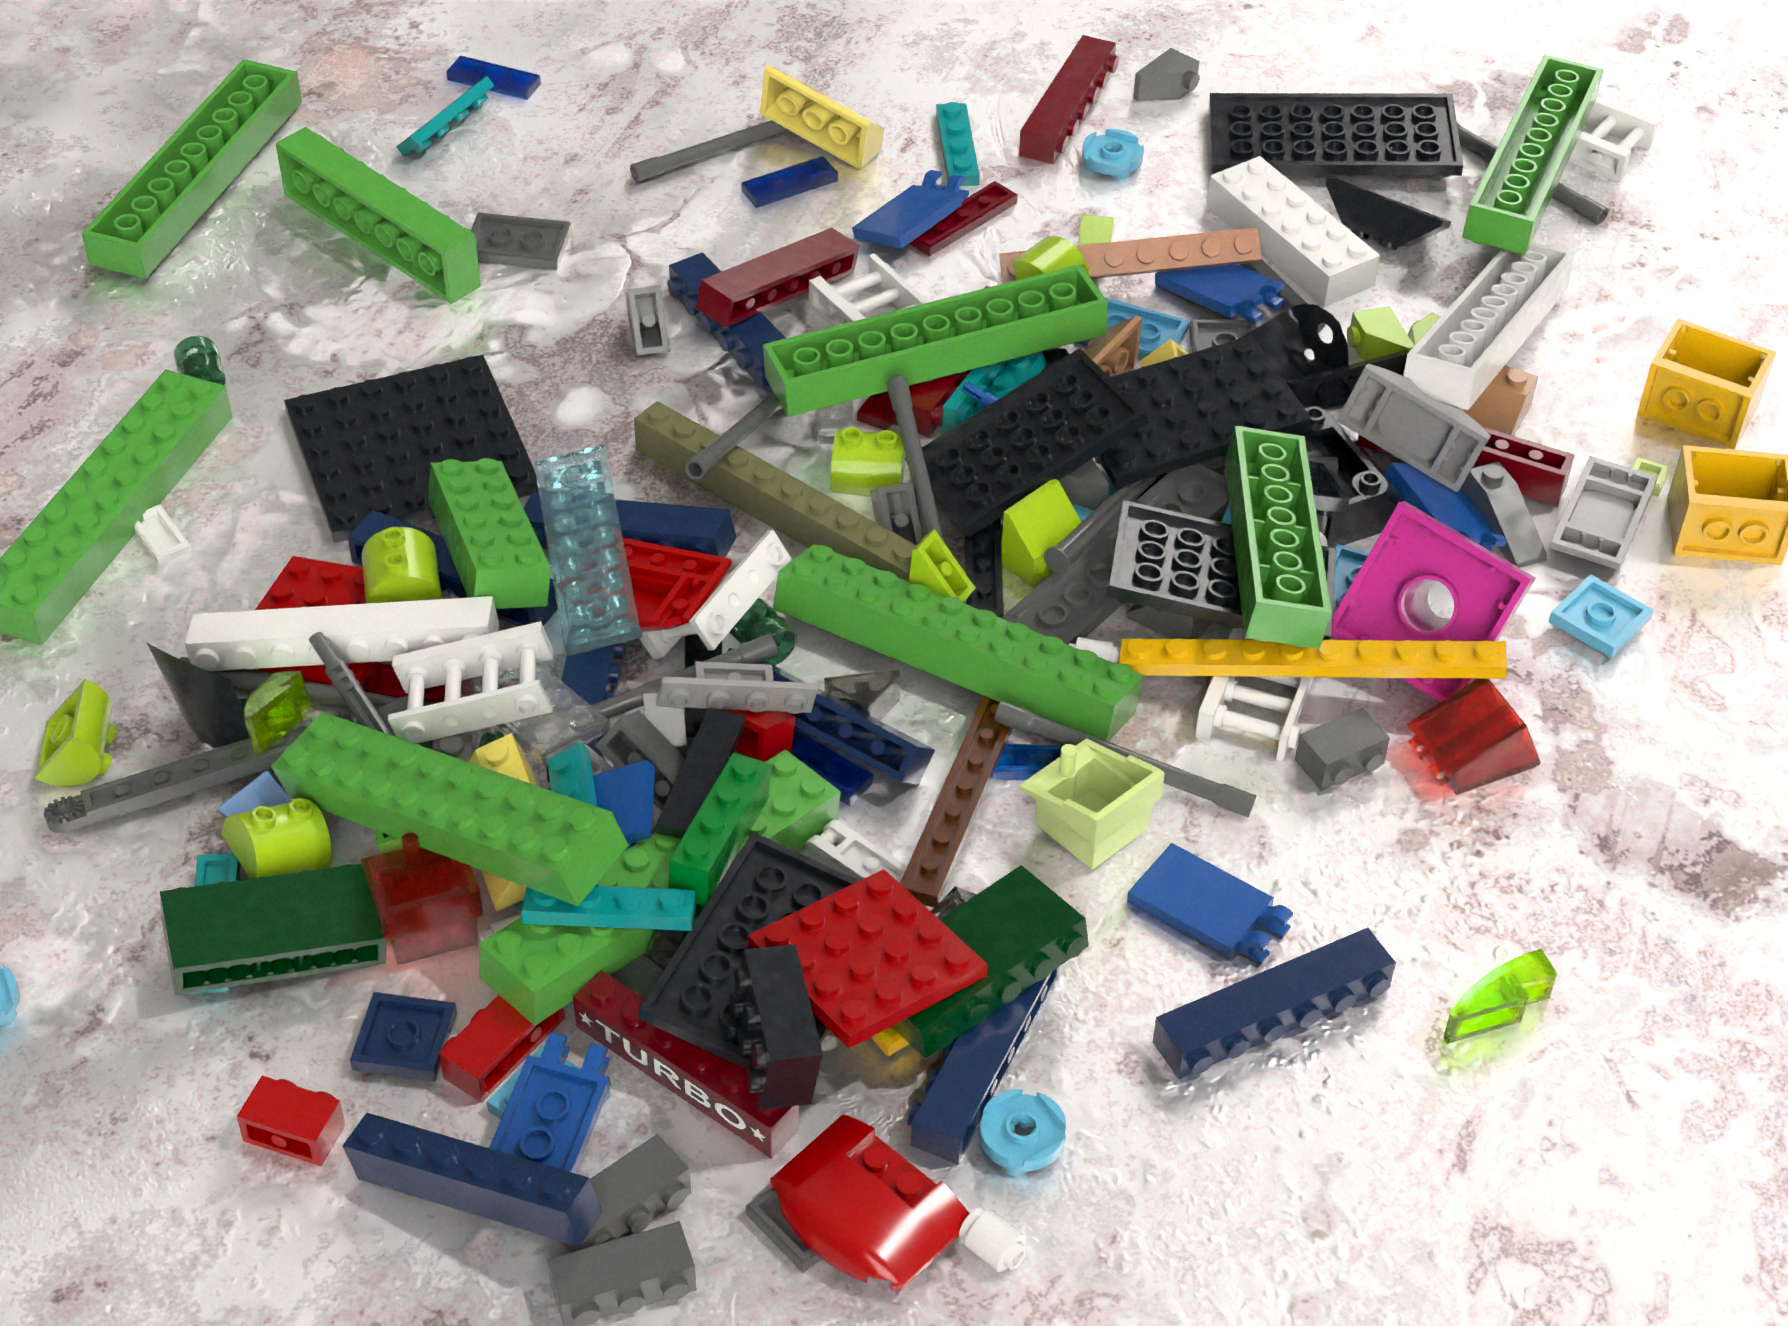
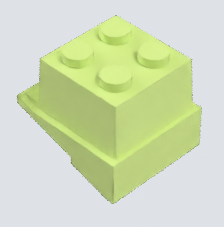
M1086 738L1076 746L1072 744L1063 745L1061 756L1020 784L1019 791L1032 796L1036 800V825L1093 870L1148 830L1153 804L1162 797L1165 773L1132 755L1125 757Z

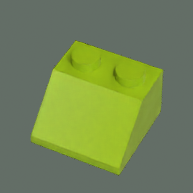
M1058 480L1048 481L1004 511L1001 549L1002 566L1031 586L1044 577H1049L1054 572L1045 563V551L1049 547H1056L1082 523Z

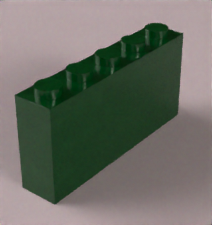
M369 863L347 864L340 867L304 870L297 873L261 876L253 879L224 881L216 884L160 891L161 920L175 995L386 964L387 936Z
M1020 865L939 919L988 964L987 977L891 1027L924 1058L929 1057L939 1049L947 1047L953 1039L966 1030L983 1022L988 1015L1004 1004L1015 1000L1020 993L1037 981L1047 978L1053 970L1069 959L1080 955L1089 946L1086 918Z

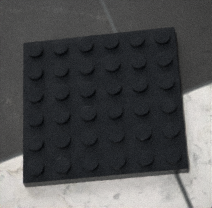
M483 354L284 400L286 413L334 543L348 540V535L372 510L387 516H393L408 524L435 519L428 502L431 463L443 462L448 459H455L461 462H475L483 458L502 461L518 498L529 496L533 492L541 493L539 478Z

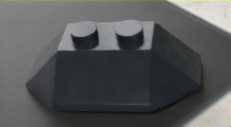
M1327 177L1325 182L1341 223L1352 228L1351 232L1360 238L1368 239L1369 235L1380 238L1379 245L1392 250H1397L1398 246H1412L1449 228L1452 222L1337 178Z

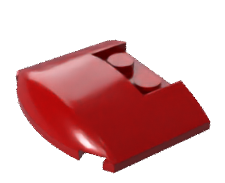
M601 534L559 591L561 596L567 599L575 609L601 623L632 631H662L690 623L689 620L707 601L731 567L732 562L729 558Z
M843 1114L770 1178L771 1190L773 1192L776 1189L779 1202L781 1203V1214L794 1233L816 1255L841 1272L867 1283L868 1277L893 1281L890 1290L899 1292L910 1284L959 1237L960 1228L970 1214L942 1181L936 1184L875 1135L874 1127Z

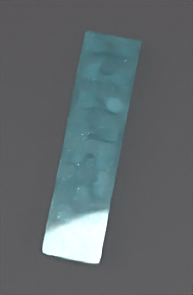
M604 444L535 461L560 625L567 656L641 638L642 632L608 456Z

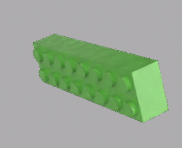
M307 127L276 142L285 196L450 304L481 287L480 266L476 248L477 240L471 230L464 228L449 216L434 209L427 202L415 197L405 188H401L384 175L368 167L364 162L352 157L342 148H338Z
M1235 426L1225 457V468L1245 638L1261 642L1270 641L1290 644L1295 647L1320 649L1332 611L1305 436Z

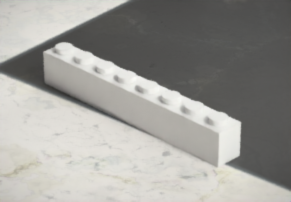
M493 596L198 613L192 615L184 645L190 663L207 671L324 665L309 642V638L313 634L322 632L339 659H344L347 663L393 661V656L497 632L499 630V621Z

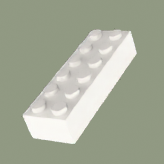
M1256 157L1210 175L1206 206L1233 230L1258 227L1261 253L1323 307L1375 286L1380 255L1262 157Z

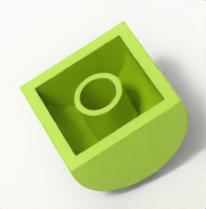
M1057 236L1045 237L1012 261L1017 280L1079 264L1082 265L1089 275V266L1080 250L1067 239Z
M848 427L844 430L837 429L832 451L830 492L871 496L870 490L902 484L906 462L904 458L906 456L901 435L891 430H883L876 433L864 432L856 427Z
M390 527L376 533L366 542L362 550L366 604L442 599L437 552L433 541L426 534L408 527Z
M84 679L46 721L34 779L58 787H75L92 781L97 775L103 776L111 764L112 755L104 752L105 747H108L113 742L118 728L110 723L112 702L108 694L101 687Z
M296 798L284 804L270 807L259 806L251 811L229 815L223 823L221 835L250 879L261 876L297 873L304 870L330 868L331 840L329 830L322 812L309 799Z

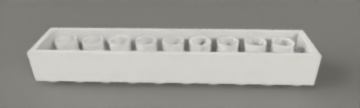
M1531 242L1526 255L1509 253L1501 249L1410 350L1406 358L1404 376L1409 378L1424 394L1436 401L1458 407L1462 410H1469L1568 289L1575 253Z

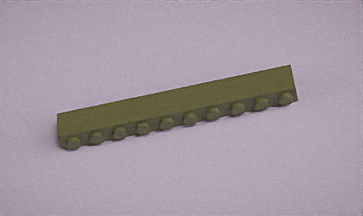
M658 401L634 418L636 450L807 548L813 544L824 545L831 548L833 552L848 558L860 559L868 566L881 571L893 572L898 578L909 581L912 550L917 545L739 446L733 448L718 461L716 466L703 478L693 480L687 476L685 464L720 436Z

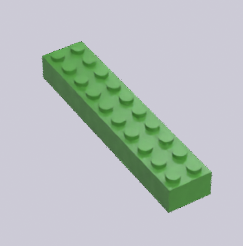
M1543 55L1469 205L1462 238L1472 240L1479 245L1487 244L1502 248L1509 253L1526 255L1594 106L1604 69Z
M243 59L81 233L89 265L147 279L300 106L302 98L297 71Z
M1079 264L763 344L765 377L787 417L801 415L809 411L888 391L887 381L895 376H904L907 379L908 386L1106 335L1108 301L1082 265Z
M167 369L163 371L0 557V633L38 645L45 643L136 534L134 527L139 520L142 523L144 521L143 514L149 508L161 504L231 420L232 413L226 386Z
M813 544L778 571L773 610L998 702H1001V700L1031 710L1041 717L1108 742L1136 712L1144 675L1133 671L1129 666L1112 663L1098 657L1092 651L1080 650L1067 645L1057 637L1044 636L1030 630L1024 624L1012 623L999 618L991 611L971 607L956 597H946L931 591L929 587L923 584H914L898 578L893 572L878 570L866 565L860 559L848 558L833 552L827 546Z
M323 711L271 765V768L291 799H309L320 810L576 906L580 905L629 846L611 811Z
M785 749L766 761V763L771 764L769 799L740 850L751 833L755 832L797 852L805 847V842L812 836H820L823 833V827L832 819L838 820L841 791ZM654 832L651 834V838L644 839L624 851L595 886L668 889L669 860L682 839ZM696 904L694 920L698 918L705 906ZM522 917L479 943V976L488 986L531 1022L532 1025L536 1026L572 1002L573 996L601 970L611 976L678 930L522 924Z

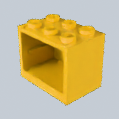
M1678 318L1651 362L1637 415L1735 450L1760 405L1776 352Z
M1683 445L1667 496L1673 554L1782 565L1788 548V454Z

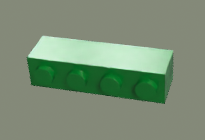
M733 752L669 860L668 889L696 890V904L702 906L707 904L769 799L771 764Z

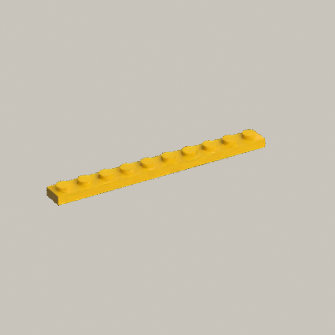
M1137 638L1122 639L1119 661L1120 664H1125L1133 671L1145 676L1506 679L1507 676L1506 641L1323 640L1320 649L1295 647L1290 644L1270 641L1261 642L1255 639Z

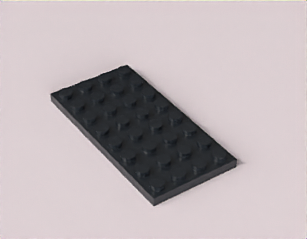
M1209 94L1212 175L1260 156L1284 176H1462L1463 159L1453 94Z

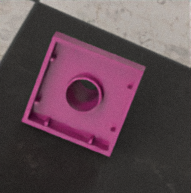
M1406 501L1399 502L1334 613L1331 636L1337 640L1499 641L1536 577ZM1437 581L1445 585L1453 597L1454 611L1451 618L1439 617L1431 610L1428 604L1429 590ZM1476 678L1401 679L1454 710L1460 706Z

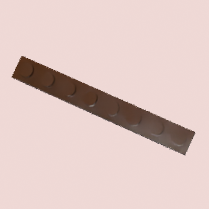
M984 695L900 881V884L923 905L937 908L1013 728L994 721L1000 702Z

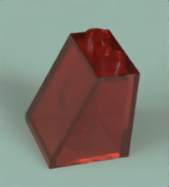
M1476 678L1407 723L1412 735V739L1408 740L1411 749L1420 760L1425 757L1432 765L1428 769L1436 782L1441 787L1447 784L1455 795L1527 771L1541 764L1527 725L1489 679Z

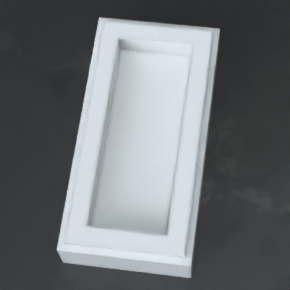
M161 504L149 508L143 514L144 521L140 523L138 520L134 528L137 536L158 565L192 552L190 543Z

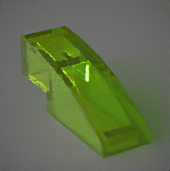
M301 671L275 672L247 700L244 708V720L255 753H262L303 721L301 713L309 708L311 704Z
M1542 948L1506 962L1477 981L1451 1010L1443 1036L1447 1044L1520 1023L1526 1005L1549 999L1558 973Z

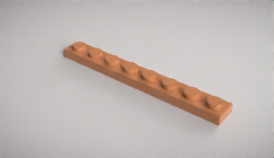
M1258 227L1076 246L1089 266V277L1091 279L1261 261ZM1025 251L999 253L1002 284L1017 280L1012 261Z

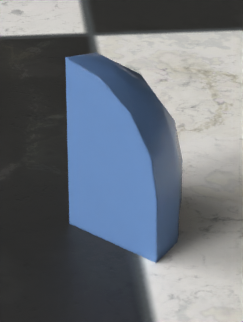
M266 770L217 808V811L227 818L229 815L251 811L259 806L270 807L288 803L292 800Z

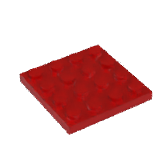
M292 556L255 610L366 604L363 568ZM378 662L347 664L348 668L356 676V680L363 687ZM325 665L251 669L332 684V680L325 673Z
M885 869L748 935V949L796 944L812 1012L848 1049L987 977L988 964Z

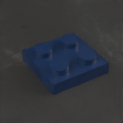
M373 992L350 1058L351 1069L354 1071L435 1081L441 1065L439 1053L450 1037L457 1015L456 1003Z

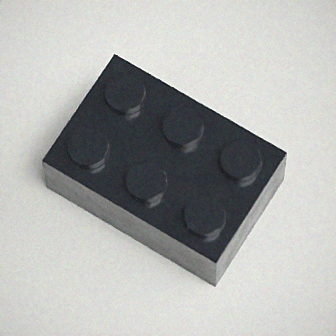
M796 944L744 949L741 967L735 968L734 971L736 992L730 993L729 1006L732 1019H739L741 1029L738 1030L737 1039L740 1055L747 1056L749 1066L746 1068L749 1093L756 1094L759 1110L811 1104L823 1052Z

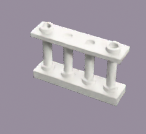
M1596 98L1585 125L1594 128V131L1591 134L1581 132L1569 162L1620 182L1626 174L1631 148L1637 145L1650 150L1658 122ZM1609 134L1622 139V141L1615 145L1603 140V138Z
M876 254L869 255V274L838 287L831 286L821 276L809 280L810 307L831 327L865 319L864 314L889 303H893L900 310L929 303ZM872 286L881 292L855 304L845 299Z
M773 529L768 530L749 552L733 555L729 551L726 558L731 559V567L707 601L689 620L690 623L662 631H634L653 659L664 658L682 636L698 634L709 651L714 650L775 579L778 571L792 559Z
M541 621L393 656L392 667L405 693H408L407 710L388 715V721L396 737L417 744L551 713L552 706L540 679L535 680L536 663L553 659V647ZM520 667L519 684L498 689V672ZM483 676L482 693L460 698L461 680ZM445 684L444 702L423 706L424 689Z
M1233 628L1229 639L1250 640V638H1245L1244 629ZM1213 676L1199 709L1195 737L1210 741L1215 727L1222 728L1223 725L1279 740L1276 760L1284 762L1288 749H1296L1302 728L1297 725L1315 677H1258L1298 688L1295 698L1292 700L1238 685V680H1235L1236 676ZM1233 699L1286 713L1288 716L1284 726L1228 711V706H1225V702H1232Z

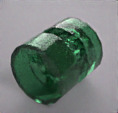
M191 336L182 340L176 346L174 360L178 373L225 386V373L221 364L218 347L214 341L208 337Z
M760 598L752 604L729 632L740 645L771 634L776 644L778 655L765 661L774 666L783 662L794 650L797 643V633L783 618L779 617L765 600Z

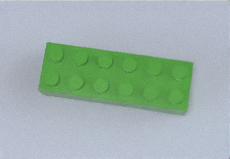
M483 458L475 462H461L455 459H448L443 462L431 463L428 502L468 598L493 596L496 609L547 607L551 566L502 461Z

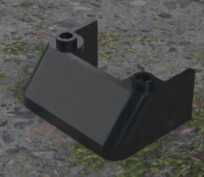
M1320 407L1305 408L1312 418L1311 429L1293 435L1305 436L1307 452L1317 449L1322 456L1337 457V474L1356 496L1349 499L1347 514L1335 512V516L1327 517L1324 536L1327 539L1328 547L1335 548L1336 543L1347 545L1380 534L1398 503L1406 500L1375 460L1337 420Z

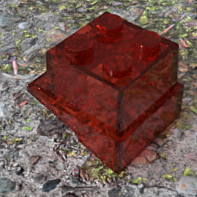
M415 833L403 835L402 849L361 859L384 940H390L397 965L478 944L477 917L483 916L480 889L471 866L421 848L418 836Z

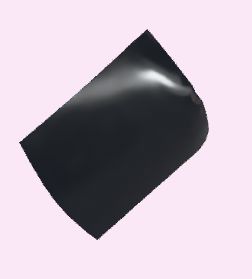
M1299 304L1293 306L1240 337L1244 338L1252 335L1285 382L1349 365L1348 344L1340 322L1333 314L1318 305ZM1321 323L1327 324L1332 330L1333 340L1331 343H1325L1319 337L1318 327ZM1309 348L1313 351V360L1305 356L1306 349Z
M147 643L182 716L201 743H206L212 748H219L270 732V722L267 714L260 708L258 703L248 698L239 699L230 679L185 662Z

